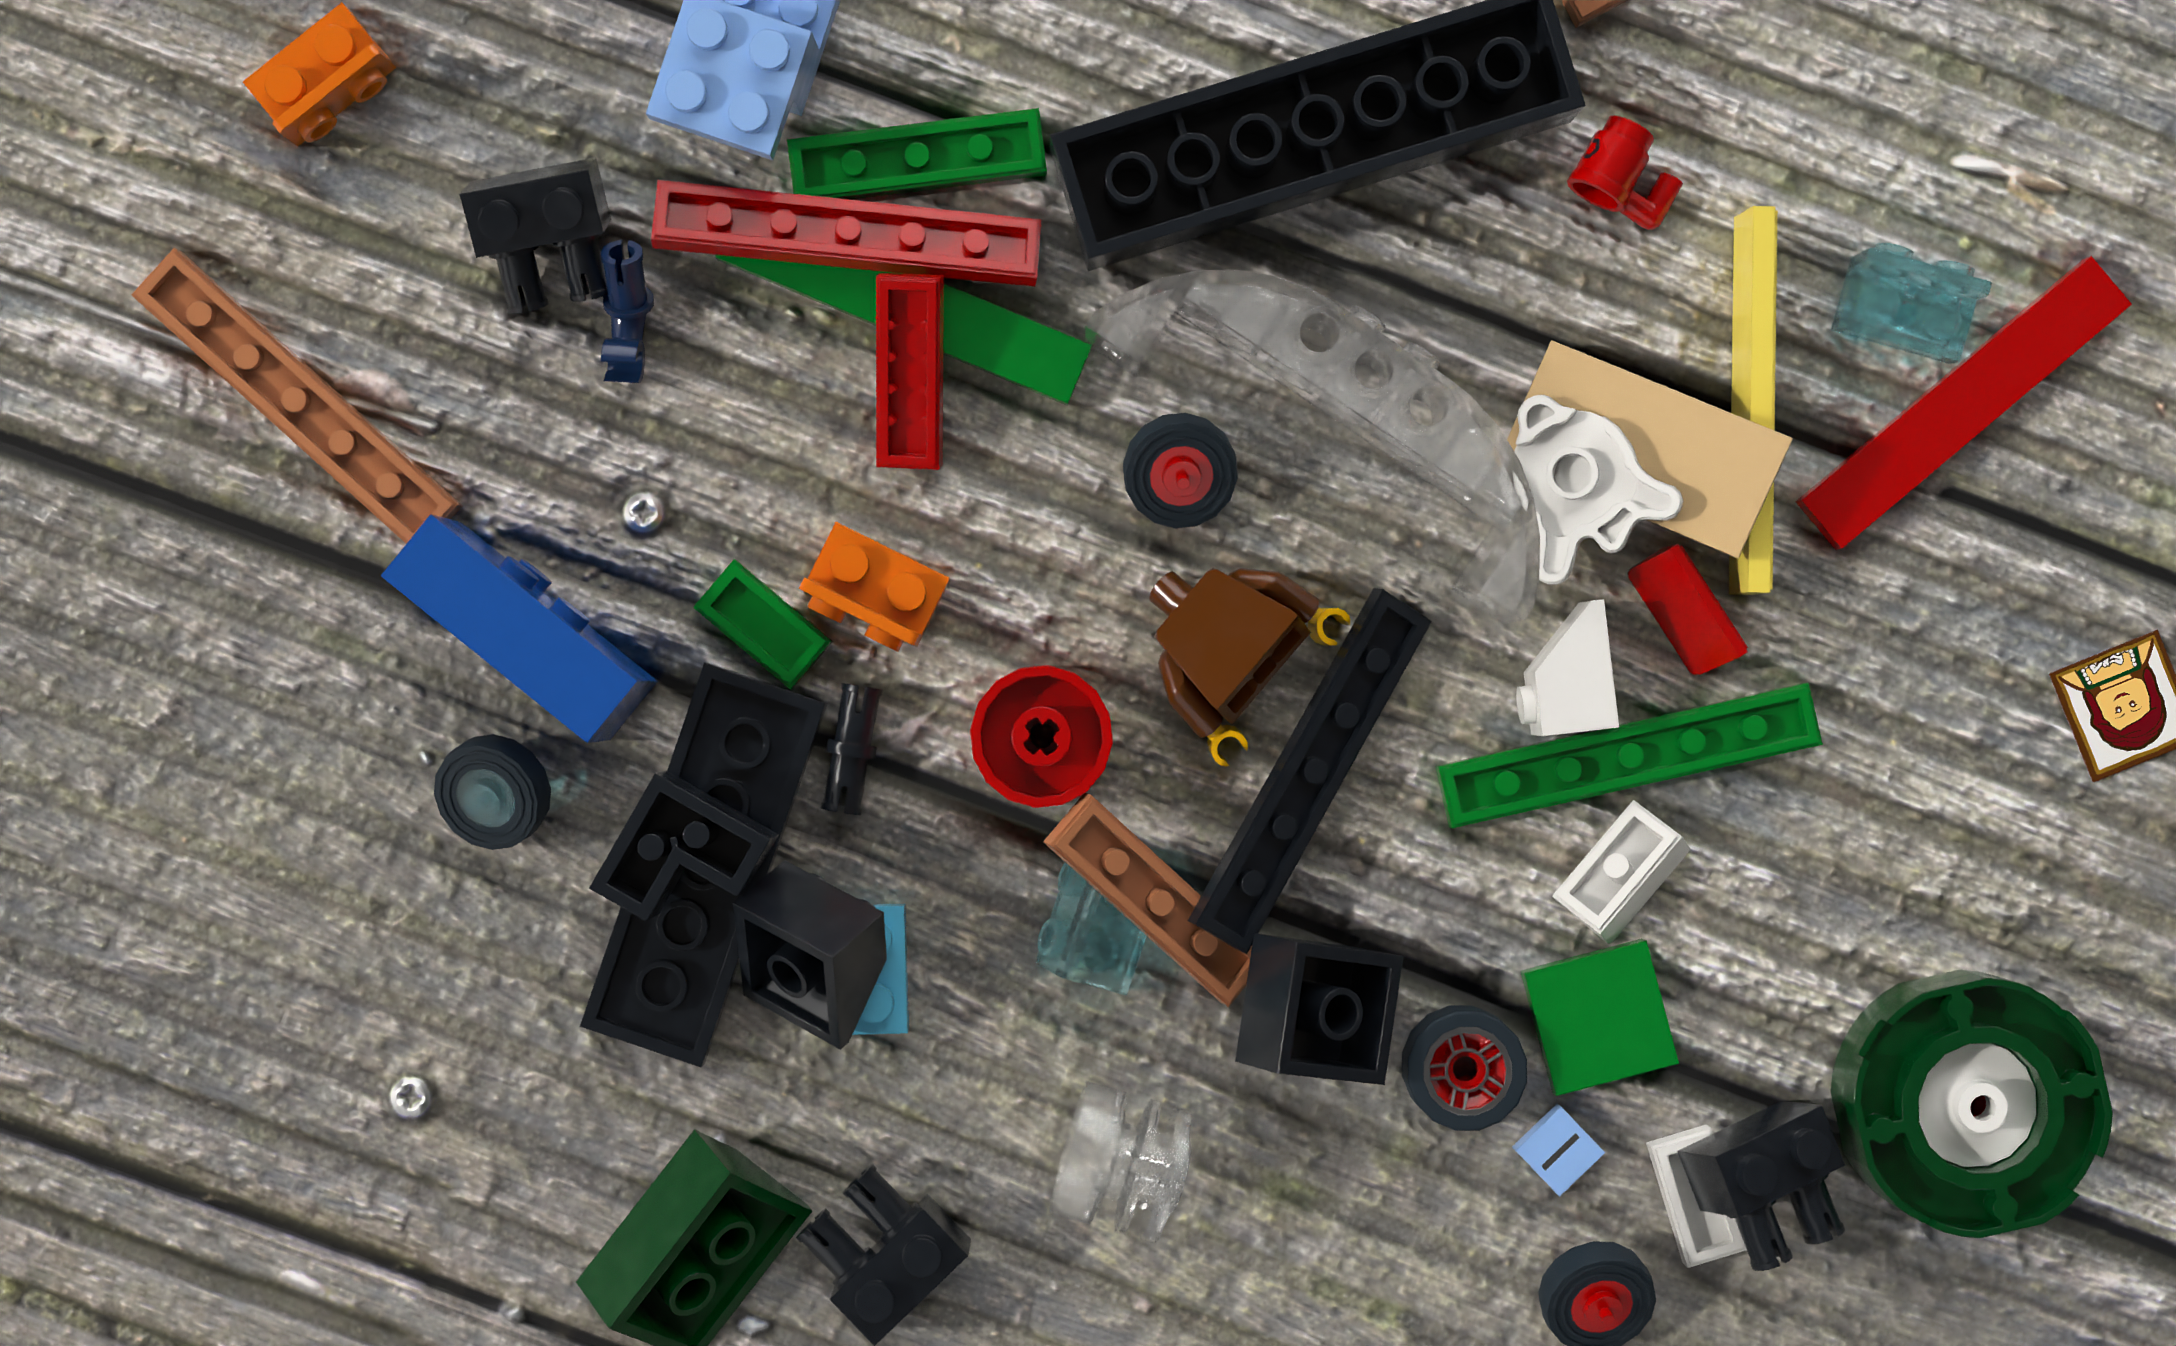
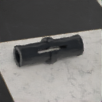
M842 683L835 738L828 739L826 752L832 753L824 799L821 802L820 808L838 812L841 789L843 786H846L848 790L844 814L861 815L868 759L875 760L877 747L872 746L871 742L879 699L882 696L883 690L865 687L861 711L856 712L859 685Z

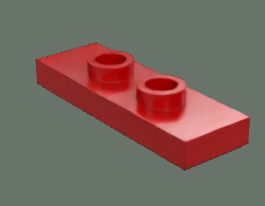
M879 273L876 275V467L939 470L943 466L944 275Z

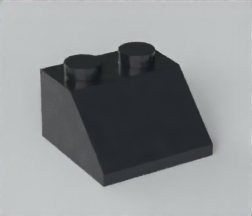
M784 860L733 903L743 995L841 1050L849 1043L887 960L884 912L878 910L870 902L858 899L827 883L819 875L808 873Z

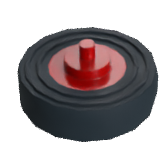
M1189 413L1162 415L1145 424L1130 441L1123 461L1125 489L1136 509L1154 523L1175 529L1195 527L1216 517L1231 500L1238 479L1236 454L1225 433L1206 418Z
M1593 1241L1572 1247L1552 1262L1542 1276L1538 1292L1542 1316L1546 1325L1560 1342L1567 1346H1622L1640 1334L1652 1318L1656 1304L1653 1280L1647 1267L1631 1249L1615 1242Z

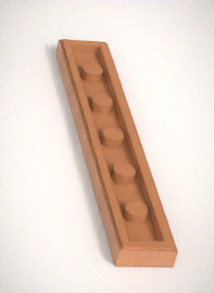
M173 248L131 294L406 544L430 514L452 519L463 507L182 251Z

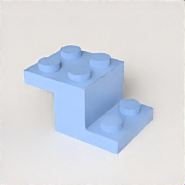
M683 0L646 115L650 120L774 160L789 112L799 116L803 114L840 0Z

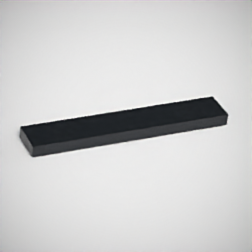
M1373 588L1188 919L1190 923L1245 954L1248 953L1253 944L1254 933L1260 932L1429 628L1431 620L1384 589Z

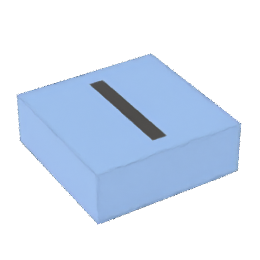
M1558 1103L1512 1146L1559 1197L1605 1153Z

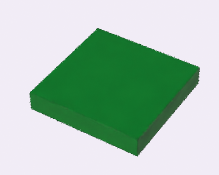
M1641 938L1520 971L1551 1090L1556 1096L1679 1064L1647 940Z

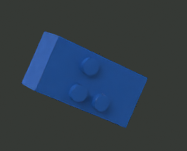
M430 514L381 574L383 579L586 743L611 740L658 682L588 625L590 620L577 608L563 598L558 597L556 599L546 590L552 584V581L541 571L524 559L518 562L510 556L505 558L462 522Z

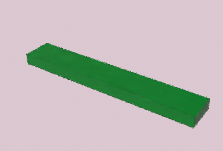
M715 255V258L720 262L876 326V275L879 273H892ZM944 284V355L1068 406L1092 349L1091 344Z
M1799 683L1619 724L1618 728L1587 731L1437 765L1435 768L1448 825L1450 828H1457L1823 745L1810 685L1809 683Z

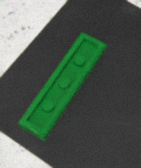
M1039 108L787 139L793 194L853 200L1047 175Z

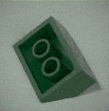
M694 1129L580 1275L576 1283L607 1327L613 1331L653 1346H708L809 1217L812 1210L804 1201L737 1149Z

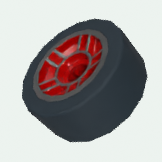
M1449 1005L1427 1014L1411 1030L1402 1051V1078L1412 1100L1433 1122L1455 1131H1480L1501 1122L1518 1105L1527 1084V1058L1519 1038L1494 1014L1472 1005ZM1463 1056L1470 1057L1472 1059V1067L1477 1070L1476 1075L1470 1077L1466 1074L1456 1078L1453 1073L1455 1061Z

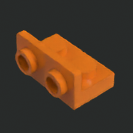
M341 2L246 78L243 83L274 120L272 124L277 131L293 144L299 146L304 141L311 143L328 134L337 123L336 116L354 101L357 103L365 102L378 94L387 83L386 76L396 69V66L350 9Z
M835 522L808 578H803L799 589L812 595L807 605L808 608L838 623H842L846 613H849L869 623L864 634L865 636L899 652L904 641L918 647L951 578Z

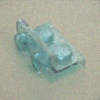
M1877 243L1875 248H1868L1851 257L1832 323V331L1947 364L1960 362L1976 302L1989 296L1992 282L1973 277L1975 269L1969 265L1947 260L1937 261L1936 265L1912 259L1914 252L1911 249L1891 243Z
M1065 862L1058 876L1059 892L1051 917L1043 924L1038 936L1037 945L1039 953L1036 962L1061 978L1127 996L1146 935Z

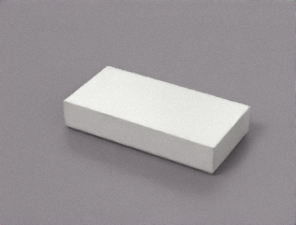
M1706 1124L1646 1143L1681 1260L1687 1268L1747 1250L1735 1218L1700 1211L1677 1152L1712 1135V1128Z

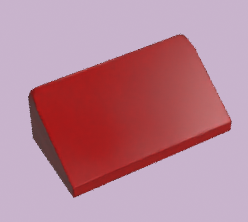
M1675 544L1663 547L1629 569L1627 572L1629 580L1691 674H1703L1748 652V646L1682 545Z

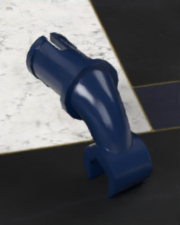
M616 240L608 243L601 250V261L604 264L608 295L603 296V307L606 313L611 316L612 338H605L601 350V362H608L604 381L641 383L645 368L643 336L646 314L654 306V296L645 284L642 247L638 243L629 240L627 244L629 258L625 259L623 240Z

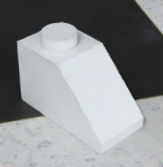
M1604 599L1578 603L1524 671L1525 686L1517 687L1516 700L1520 722L1522 725L1530 724L1531 735L1550 736L1619 727Z

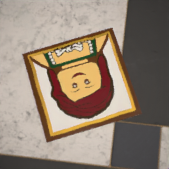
M2158 629L2049 673L2093 783L2176 749V674Z

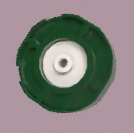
M1960 969L1898 983L1872 1001L1858 1016L1840 1046L1833 1068L1830 1093L1843 1151L1853 1169L1876 1194L1920 1222L1944 1233L1961 1237L1984 1238L2044 1224L2060 1214L2076 1200L2079 1194L2073 1190L2087 1173L2095 1155L2103 1158L2107 1149L2112 1127L2113 1110L2099 1048L2093 1038L2070 1011L2062 1009L2055 1002L2033 988L2002 977L1979 971Z

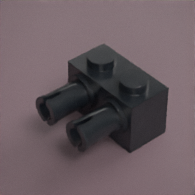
M596 157L474 180L459 194L476 258L489 256L490 259H496L508 303V313H523V307L528 306L529 311H534L549 304L544 294L533 251L539 248V246L552 244V246L559 247L570 289L569 296L571 301H586V295L589 293L592 299L608 295L605 271L601 261L597 238L604 234L611 221V216Z
M1780 1101L1677 1151L1700 1211L1735 1218L1750 1257L1751 1267L1755 1271L1779 1267L1780 1263L1777 1257H1780L1783 1263H1787L1793 1258L1772 1208L1777 1199L1787 1194L1801 1226L1803 1239L1806 1244H1820L1833 1240L1830 1231H1833L1834 1236L1838 1237L1845 1232V1227L1840 1222L1825 1183L1829 1173L1844 1167L1845 1163L1822 1105Z
M871 1164L861 1172L862 1176L859 1179L856 1177L848 1185L843 1194L847 1198L849 1197L881 1230L880 1240L872 1248L867 1247L863 1250L830 1216V1212L826 1208L815 1217L816 1220L813 1223L810 1221L796 1239L800 1243L803 1242L836 1277L833 1281L835 1286L829 1300L875 1346L968 1257L971 1238L928 1194L918 1203L914 1202L909 1205L876 1171L877 1168Z

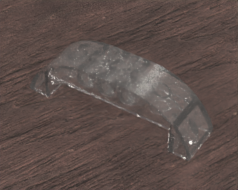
M1235 269L1192 271L1156 279L1118 296L1093 313L1085 325L1084 342L1091 344L1092 349L1136 378L1179 315L1492 525L1450 589L1502 624L1524 621L1534 607L1540 569V533L1534 497L1520 460L1500 427L1468 393L1436 370L1440 362L1431 353L1412 342H1407L1404 348L1382 334L1386 326L1381 320L1359 306L1353 305L1351 310L1348 311L1316 291L1273 275ZM1314 330L1319 332L1326 341L1327 351L1314 352L1309 350L1302 343L1300 331ZM1355 365L1371 367L1379 378V389H1369L1363 386L1355 375ZM1410 400L1423 402L1429 408L1432 415L1430 426L1422 425L1412 417Z

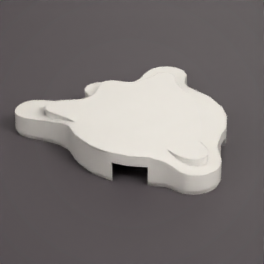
M1546 395L1532 396L1520 406L1517 415L1519 434L1515 443L1517 446L1511 458L1510 471L1508 472L1509 489L1519 511L1534 528L1537 538L1534 569L1537 578L1543 583L1557 585L1569 578L1579 545L1583 540L1592 538L1604 551L1618 553L1625 547L1634 527L1640 521H1668L1677 517L1682 510L1684 501L1681 492L1672 485L1654 479L1643 470L1632 444L1619 426L1608 418L1592 412L1561 406Z

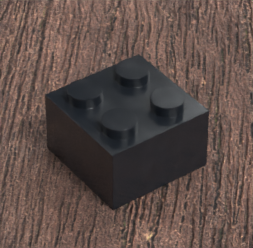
M1254 933L1235 1062L1277 1074L1385 1085L1404 956L1359 947Z

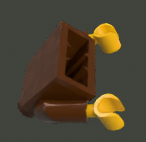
M1212 568L1205 573L1194 587L1172 571L1165 574L1155 584L1149 597L1150 602L1169 616L1155 634V638L1164 648L1160 655L1158 666L1169 704L1200 738L1208 737L1209 752L1216 763L1225 767L1230 765L1217 750L1221 740L1226 737H1234L1238 739L1246 751L1248 750V742L1242 732L1235 726L1222 725L1223 717L1233 724L1308 635L1320 645H1338L1334 639H1330L1324 634L1323 622L1328 616H1333L1336 621L1343 625H1350L1351 623L1350 616L1345 610L1318 607L1319 599L1286 575L1277 571L1239 568L1227 575Z

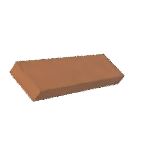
M1084 793L1043 842L1220 1003L1229 1007L1246 987L1252 946L1247 954L1242 953L1190 923L1188 919L1201 895L1092 795Z

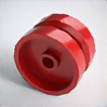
M1050 665L1019 668L995 681L978 702L970 728L973 759L986 783L1007 800L1033 808L1064 805L1086 793L1104 772L1113 745L1110 714L1097 690L1076 673ZM1037 723L1042 725L1044 723L1049 724L1054 730V741L1047 747H1037L1030 740V730Z

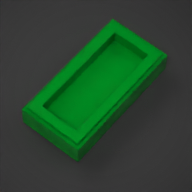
M733 559L693 607L790 690H793L833 642L736 559Z

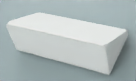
M1633 800L1552 897L1606 943L1611 944L1690 851V847L1680 834Z

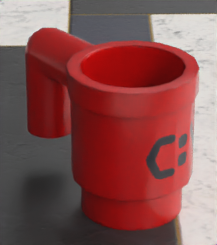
M1615 115L1607 119L1602 130L1594 133L1577 167L1571 172L1567 180L1568 187L1582 199L1602 209L1620 212L1647 230H1654L1662 224L1683 183L1677 177L1662 172L1647 198L1635 192L1633 189L1649 161L1648 151L1654 142V137L1640 124L1625 117Z

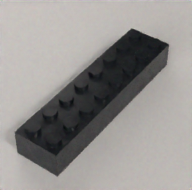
M1485 0L1050 134V151L1087 270L1092 271L1571 123L1586 105L1553 0Z

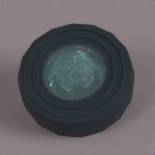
M491 734L470 738L447 754L435 775L434 797L440 815L455 834L471 845L495 850L511 848L531 836L539 828L550 809L551 787L546 770L532 751L514 739Z

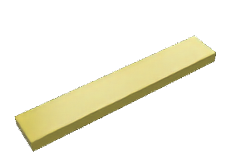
M1752 206L1734 217L1731 413L1775 431L1778 210H1775V206ZM1774 483L1739 559L1729 555V595L1770 593V590H1773Z

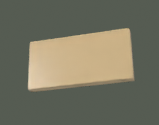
M1552 340L1524 400L1526 401L1528 398L1536 395H1546L1561 406L1604 416L1619 426L1634 447L1638 462L1643 470L1654 479L1676 487L1681 492L1684 501L1682 510L1677 517L1668 521H1646L1739 559L1793 441V438ZM1518 416L1499 456L1501 460L1511 463V458L1517 446L1515 443L1519 434Z

